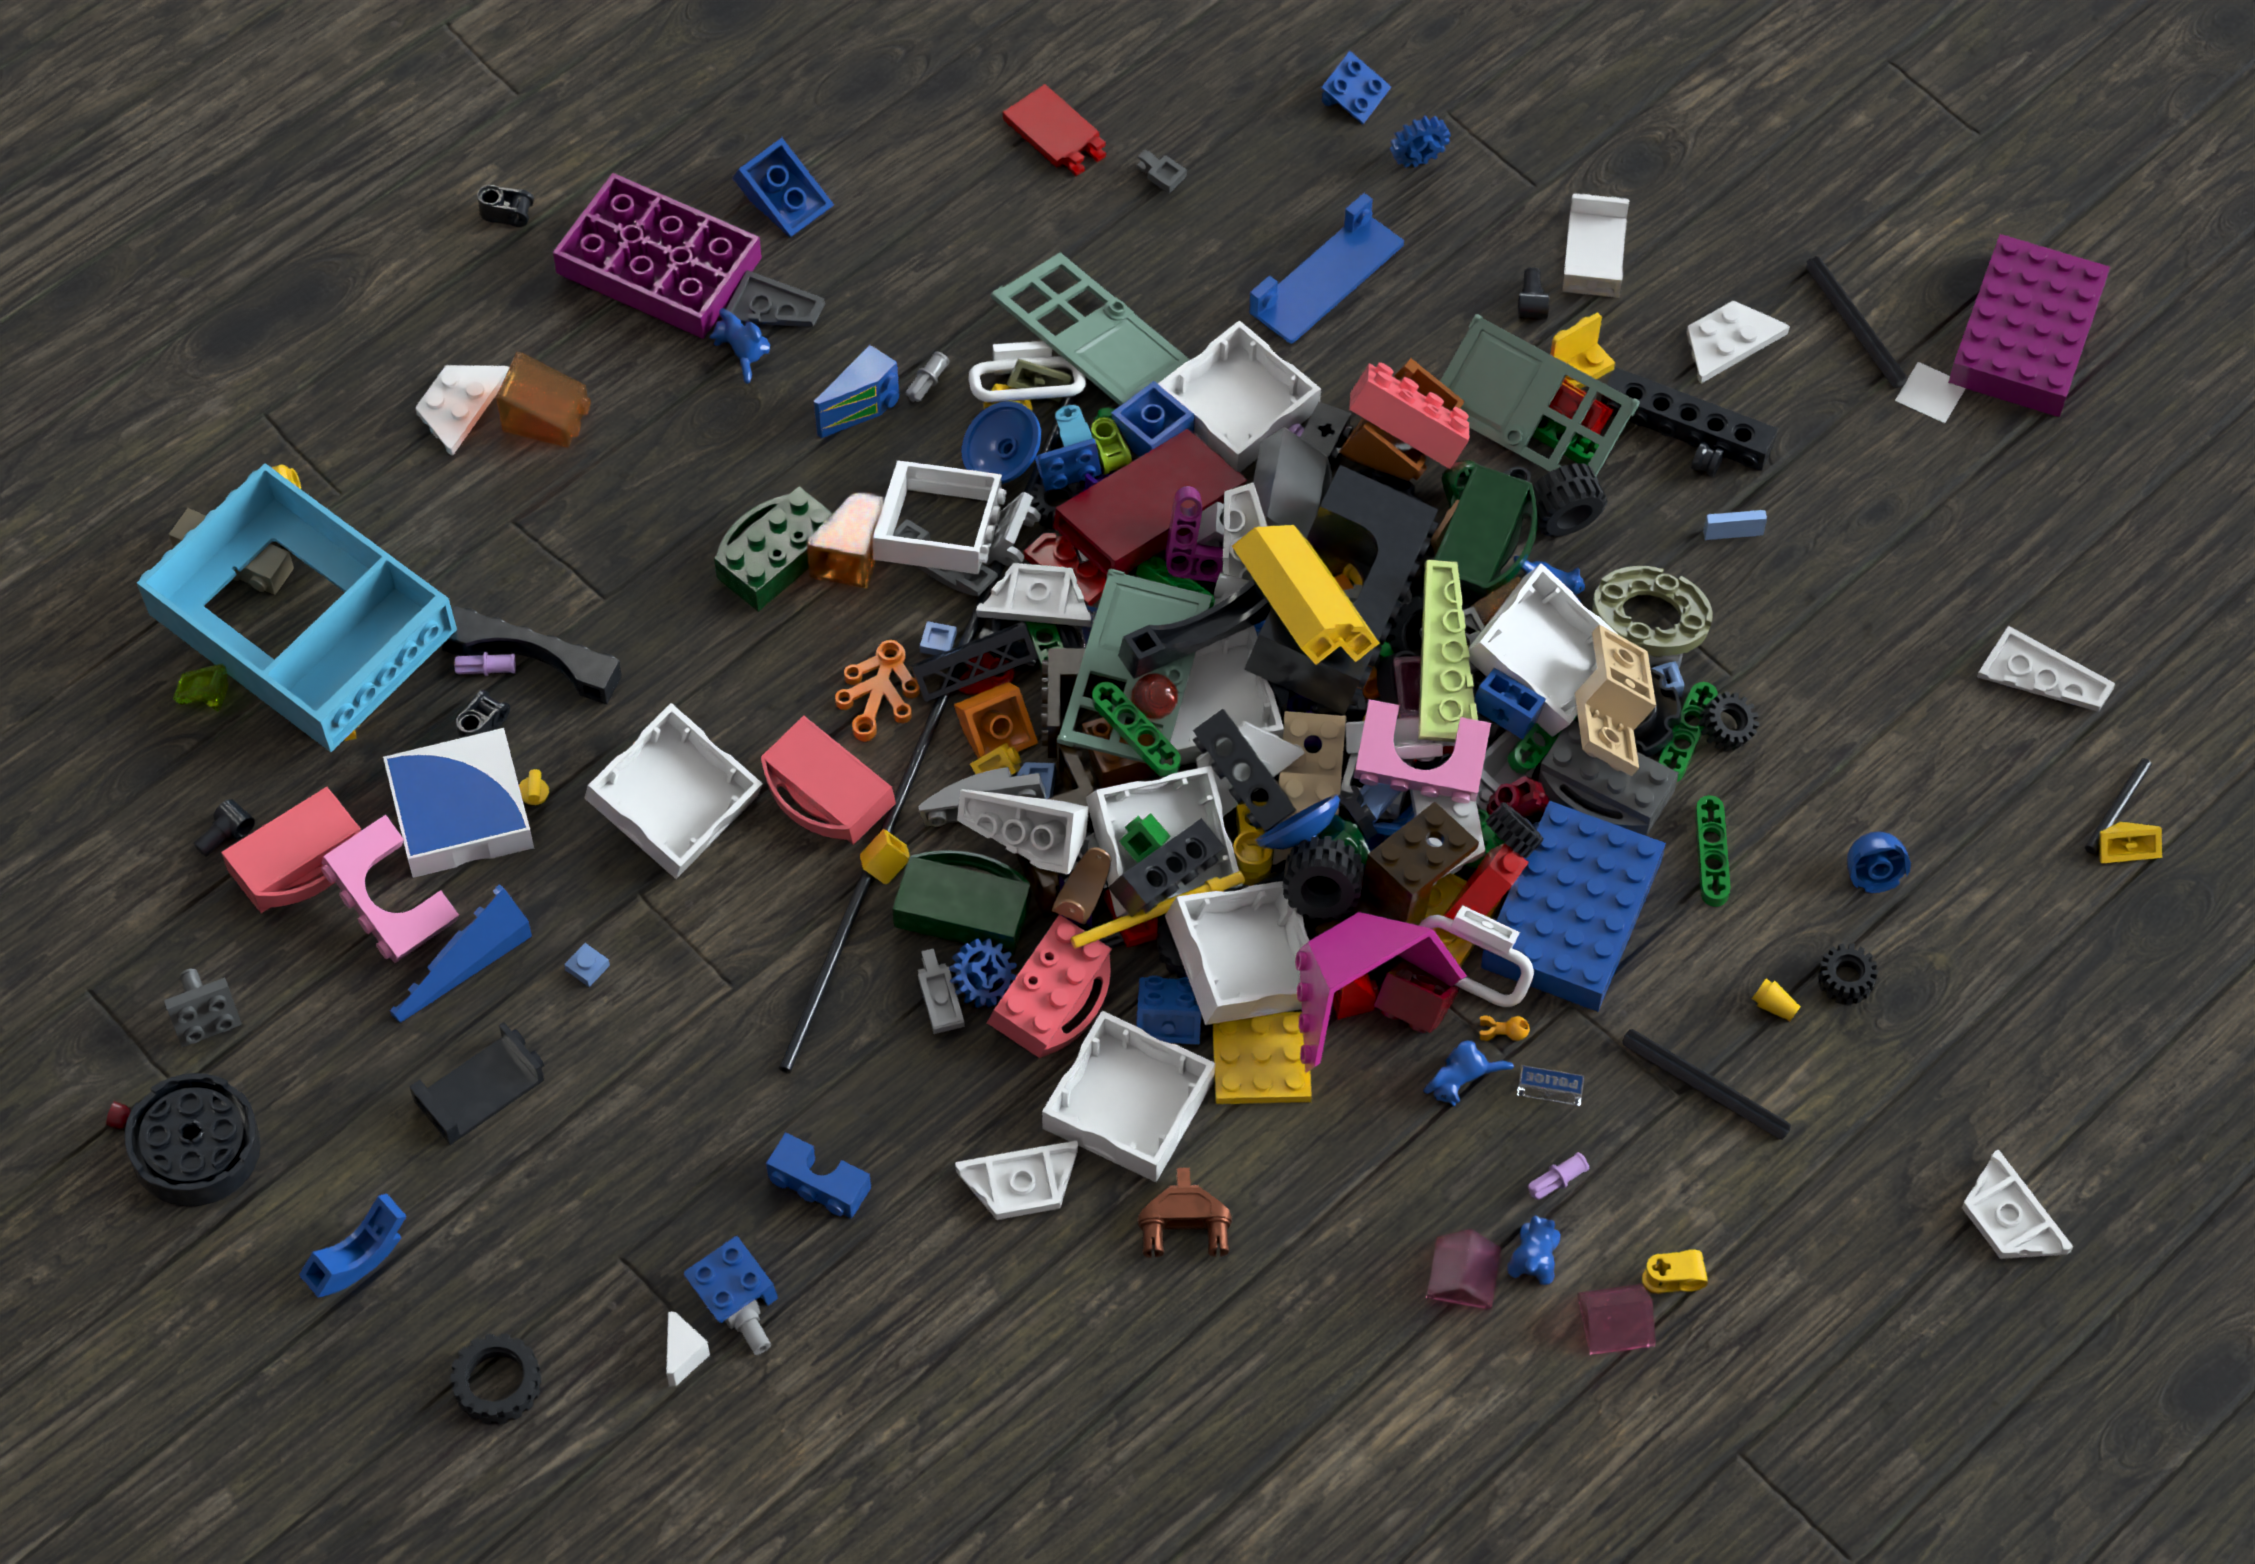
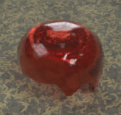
M1151 673L1141 677L1130 691V701L1149 719L1160 720L1171 715L1178 704L1179 695L1176 686L1168 677L1162 674Z

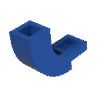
M388 1194L378 1196L360 1226L342 1242L326 1249L313 1251L299 1276L318 1298L349 1287L376 1268L395 1248L402 1238L397 1231L407 1216Z

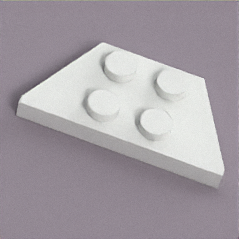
M1731 301L1689 325L1687 337L1689 344L1692 346L1693 361L1696 362L1698 381L1700 383L1705 382L1787 335L1789 326L1735 301Z
M446 365L415 407L417 415L425 424L429 425L430 431L436 438L441 440L450 455H454L511 375L510 368L507 366Z
M1013 563L1005 572V577L998 581L991 589L992 594L984 604L980 603L976 610L977 617L1085 627L1092 626L1091 615L1086 608L1072 568Z
M1243 721L1237 726L1273 777L1305 753L1301 746L1282 740L1279 736L1270 732L1262 731L1248 722ZM1228 738L1220 739L1216 744L1218 754L1226 756L1231 753L1233 748L1232 742ZM1208 752L1196 758L1197 768L1211 766L1215 762ZM1241 763L1235 767L1234 776L1237 780L1245 781L1249 778L1251 770L1247 764ZM1213 770L1224 816L1239 804L1229 792V789L1233 786L1228 779L1224 777L1221 780Z
M1410 789L1415 817L1433 802H1436L1479 841L1478 849L1444 876L1449 873L1454 874L1461 870L1466 863H1472L1484 856L1485 846L1476 801H1470L1465 804L1451 800V797L1448 796L1427 797L1422 795L1421 791ZM1437 838L1426 840L1427 844L1432 847L1442 845V842Z
M1076 1140L955 1162L956 1172L996 1220L1060 1209L1078 1152V1143Z
M1996 1150L1966 1198L1962 1209L2000 1259L2069 1254L2073 1248L2071 1243L2001 1152Z

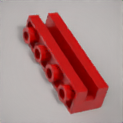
M1564 379L1549 408L1572 420L1586 392ZM1595 399L1581 425L1600 434L1613 409Z

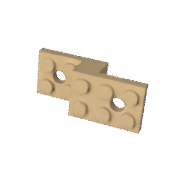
M1599 624L1592 632L1597 669L1575 692L1582 749L1589 756L1605 761L1614 770L1623 771L1633 776L1639 769L1634 730L1656 707L1648 651Z
M1285 711L1283 740L1301 746L1305 752L1280 772L1279 786L1297 809L1287 818L1331 795H1340L1346 716ZM1315 735L1321 739L1322 748L1319 752L1309 753L1305 750L1304 741L1308 736ZM1338 807V809H1337V811H1336V813H1335V815L1337 814L1338 816H1339V807ZM1292 848L1284 850L1274 849L1273 864L1276 865L1280 861L1286 860Z

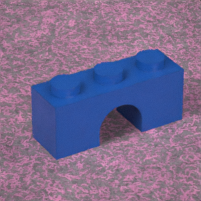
M785 1133L766 1162L767 1173L771 1182L778 1187L786 1188L787 1186L797 1191L799 1196L806 1201L814 1202L815 1200L825 1205L826 1209L834 1215L842 1216L843 1214L852 1219L871 1189L870 1174L842 1160L832 1173L828 1175L814 1174L810 1171L811 1166L815 1162L814 1146Z

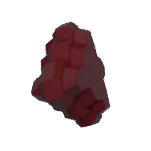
M1524 776L1511 784L1505 783L1500 785L1496 792L1489 797L1486 811L1491 815L1503 802L1511 806L1522 817H1542L1549 799L1545 795L1541 783L1532 780L1528 776Z

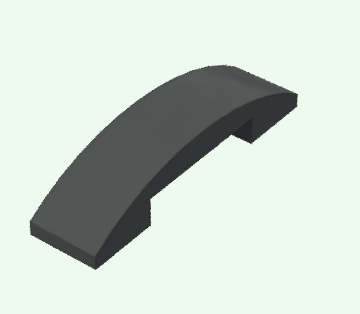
M908 519L893 534L896 537L932 541L928 531ZM981 564L979 574L916 566L940 583L973 596H979L998 577L995 571Z

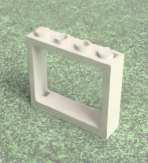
M897 460L873 535V560L979 574L982 562L987 563L989 545L987 544L993 543L995 533L993 523H999V504L1003 505L1005 502L1006 490L1001 489L1002 474ZM907 490L987 501L974 547L893 536Z

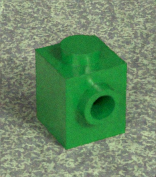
M1150 813L1144 819H1141L1138 815L1124 827L1128 832L1119 842L1133 859L1139 863L1159 849L1171 836Z

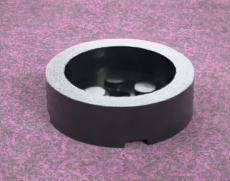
M188 1073L161 1081L151 1088V1092L140 1103L136 1102L129 1114L125 1127V1146L137 1179L153 1196L174 1205L201 1206L214 1203L229 1196L249 1178L259 1158L260 1133L248 1099L242 1092L240 1093L236 1088L228 1084L227 1080L214 1075ZM196 1128L200 1133L195 1139H192V1142L182 1137L187 1129Z

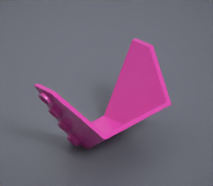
M1358 912L1308 941L1299 949L1295 957V966L1297 971H1300L1297 999L1299 1002H1302V1014L1299 1016L1298 1026L1300 1033H1303L1304 1045L1300 1049V1060L1302 1064H1305V1073L1315 1068L1321 1062L1334 992L1396 955L1449 986L1455 985L1467 976L1433 929Z

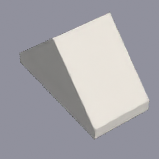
M668 1312L667 1378L669 1386H677L710 1353L707 1341L676 1312Z

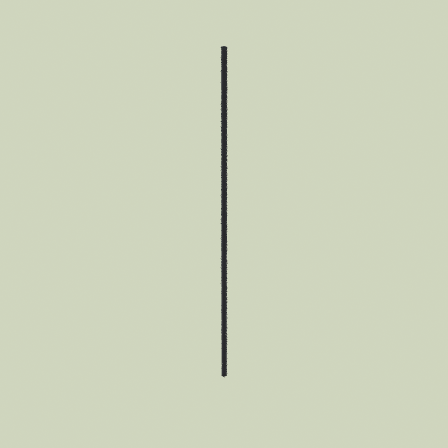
M1077 395L1064 397L1059 409L1064 406L1073 405ZM1056 417L1040 454L1052 451L1056 447L1060 437V429ZM1036 464L1024 490L1029 495L1033 491V486L1036 483L1039 484L1041 479ZM997 560L994 561L991 570L995 571L998 577L980 594L958 646L974 641L983 617H977V606L980 603L984 604L992 594L991 589L999 581L1005 565ZM964 662L955 665L951 674L952 677L958 678ZM949 679L946 686L956 682ZM952 692L935 699L894 796L896 804L887 812L879 833L885 829L892 834ZM864 869L779 1069L784 1073L789 1074L793 1069L874 877Z

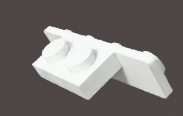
M1419 717L1400 718L1396 721L1393 742L1396 753L1403 762L1404 759L1416 758L1418 761L1434 760V757L1443 756V746L1455 745V742L1418 739ZM1365 721L1347 722L1345 724L1347 753L1359 752Z

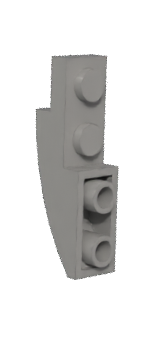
M1009 767L994 769L970 776L943 788L919 805V812L925 827H940L947 823L959 822L957 817L960 790L962 789L1045 799V788L1039 773L1012 777Z

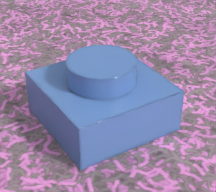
M927 621L920 643V652L938 655L951 650L957 634L956 627Z
M584 943L564 965L567 972L590 987L610 966L609 959Z

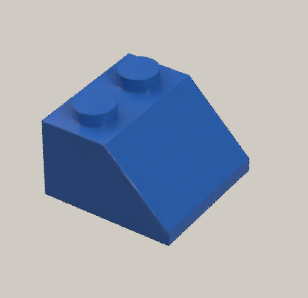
M1155 381L1111 413L1113 420L1129 447L1139 457L1186 429L1194 434V413Z

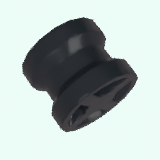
M1701 442L1694 456L1691 469L1695 471L1703 470L1708 476L1714 477L1721 464L1724 450L1719 448L1711 449L1708 444Z

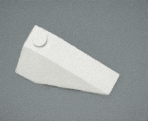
M1254 483L1227 490L1224 493L1223 573L1251 580L1253 577L1232 545L1254 527L1267 526Z
M962 789L960 790L957 821L986 838H993L1005 845L1006 849L1010 852L1022 855L1029 859L1031 864L1040 869L1069 874L1086 838L1089 807L1057 800Z

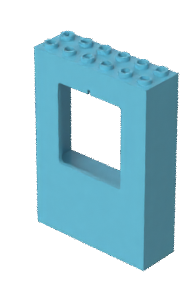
M266 463L258 470L253 471L237 490L230 492L220 506L210 511L194 530L187 532L183 540L172 550L167 551L161 561L151 570L143 573L137 582L149 615L329 752H332L457 630L448 597ZM274 541L278 542L345 592L275 660L204 607L237 575L234 571L235 569L239 572L242 571Z

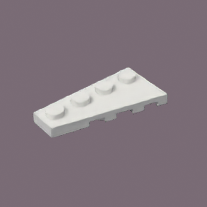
M2010 626L2003 633L1977 676L1981 679L2098 712L2115 686V683Z

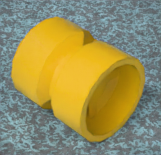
M1247 830L1240 833L1234 841L1233 850L1238 870L1243 873L1245 882L1242 884L1253 886L1272 872L1273 849L1260 847L1255 841L1264 833L1262 831Z

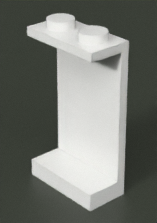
M1573 194L1562 292L1619 298L1623 276L1622 263L1629 199Z

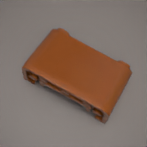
M1412 358L1393 376V378L1400 382L1404 377L1411 379L1419 386L1417 392L1425 397L1429 392L1438 395L1444 401L1442 407L1449 411H1452L1454 407L1460 409L1465 402ZM1363 417L1339 451L1341 455L1350 461L1405 481H1410L1412 478L1418 480L1427 469V466L1424 464L1427 459L1425 454Z

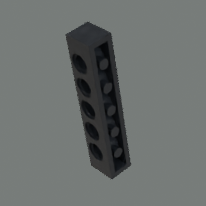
M1617 367L1614 368L1606 384L1624 395L1640 401L1639 407L1634 415L1630 416L1628 421L1660 432L1664 436L1684 441L1693 447H1699L1701 442H1704L1711 449L1724 450L1723 457L1739 462L1746 467L1762 471L1775 444L1778 431L1776 427ZM1604 395L1601 396V402L1613 409L1611 416H1616L1622 405Z

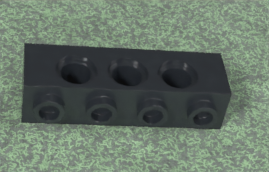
M1221 709L1193 730L1197 736L1192 739L1202 754L1208 752L1215 762L1211 766L1221 780L1226 777L1233 787L1229 789L1230 794L1239 805L1243 802L1251 811L1246 816L1256 830L1262 827L1266 832L1297 811L1225 709ZM1223 738H1228L1233 745L1231 753L1226 756L1219 755L1216 750L1217 742ZM1241 763L1247 764L1251 770L1249 778L1245 781H1239L1234 776L1235 767ZM1260 788L1265 789L1269 794V800L1264 806H1256L1252 801L1254 791Z
M1201 818L1123 873L1108 889L1131 917L1141 910L1147 914L1160 903L1159 897L1162 896L1165 900L1180 889L1177 884L1182 882L1186 886L1199 875L1198 869L1202 868L1205 872L1219 861L1216 855L1225 847Z

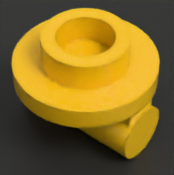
M530 770L529 777L522 780L519 784L522 800L527 804L539 805L548 798L549 787L541 779L540 770Z

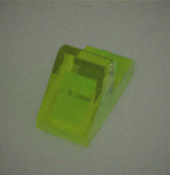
M221 663L182 673L173 699L181 705L201 700L215 711H220L228 690L226 666Z

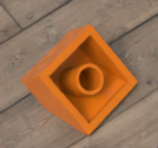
M1009 682L954 704L963 733L978 759L1005 743L1009 747H1014L1017 752L1038 744L1020 689Z

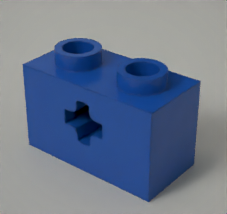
M1495 667L1479 686L1474 699L1478 713L1521 739L1525 738L1538 721L1546 698Z

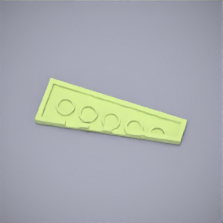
M1427 560L1425 562L1418 739L1455 742L1460 717L1478 720L1473 695V678L1470 673V655L1465 635L1466 625L1464 612L1462 611L1463 602L1457 562Z

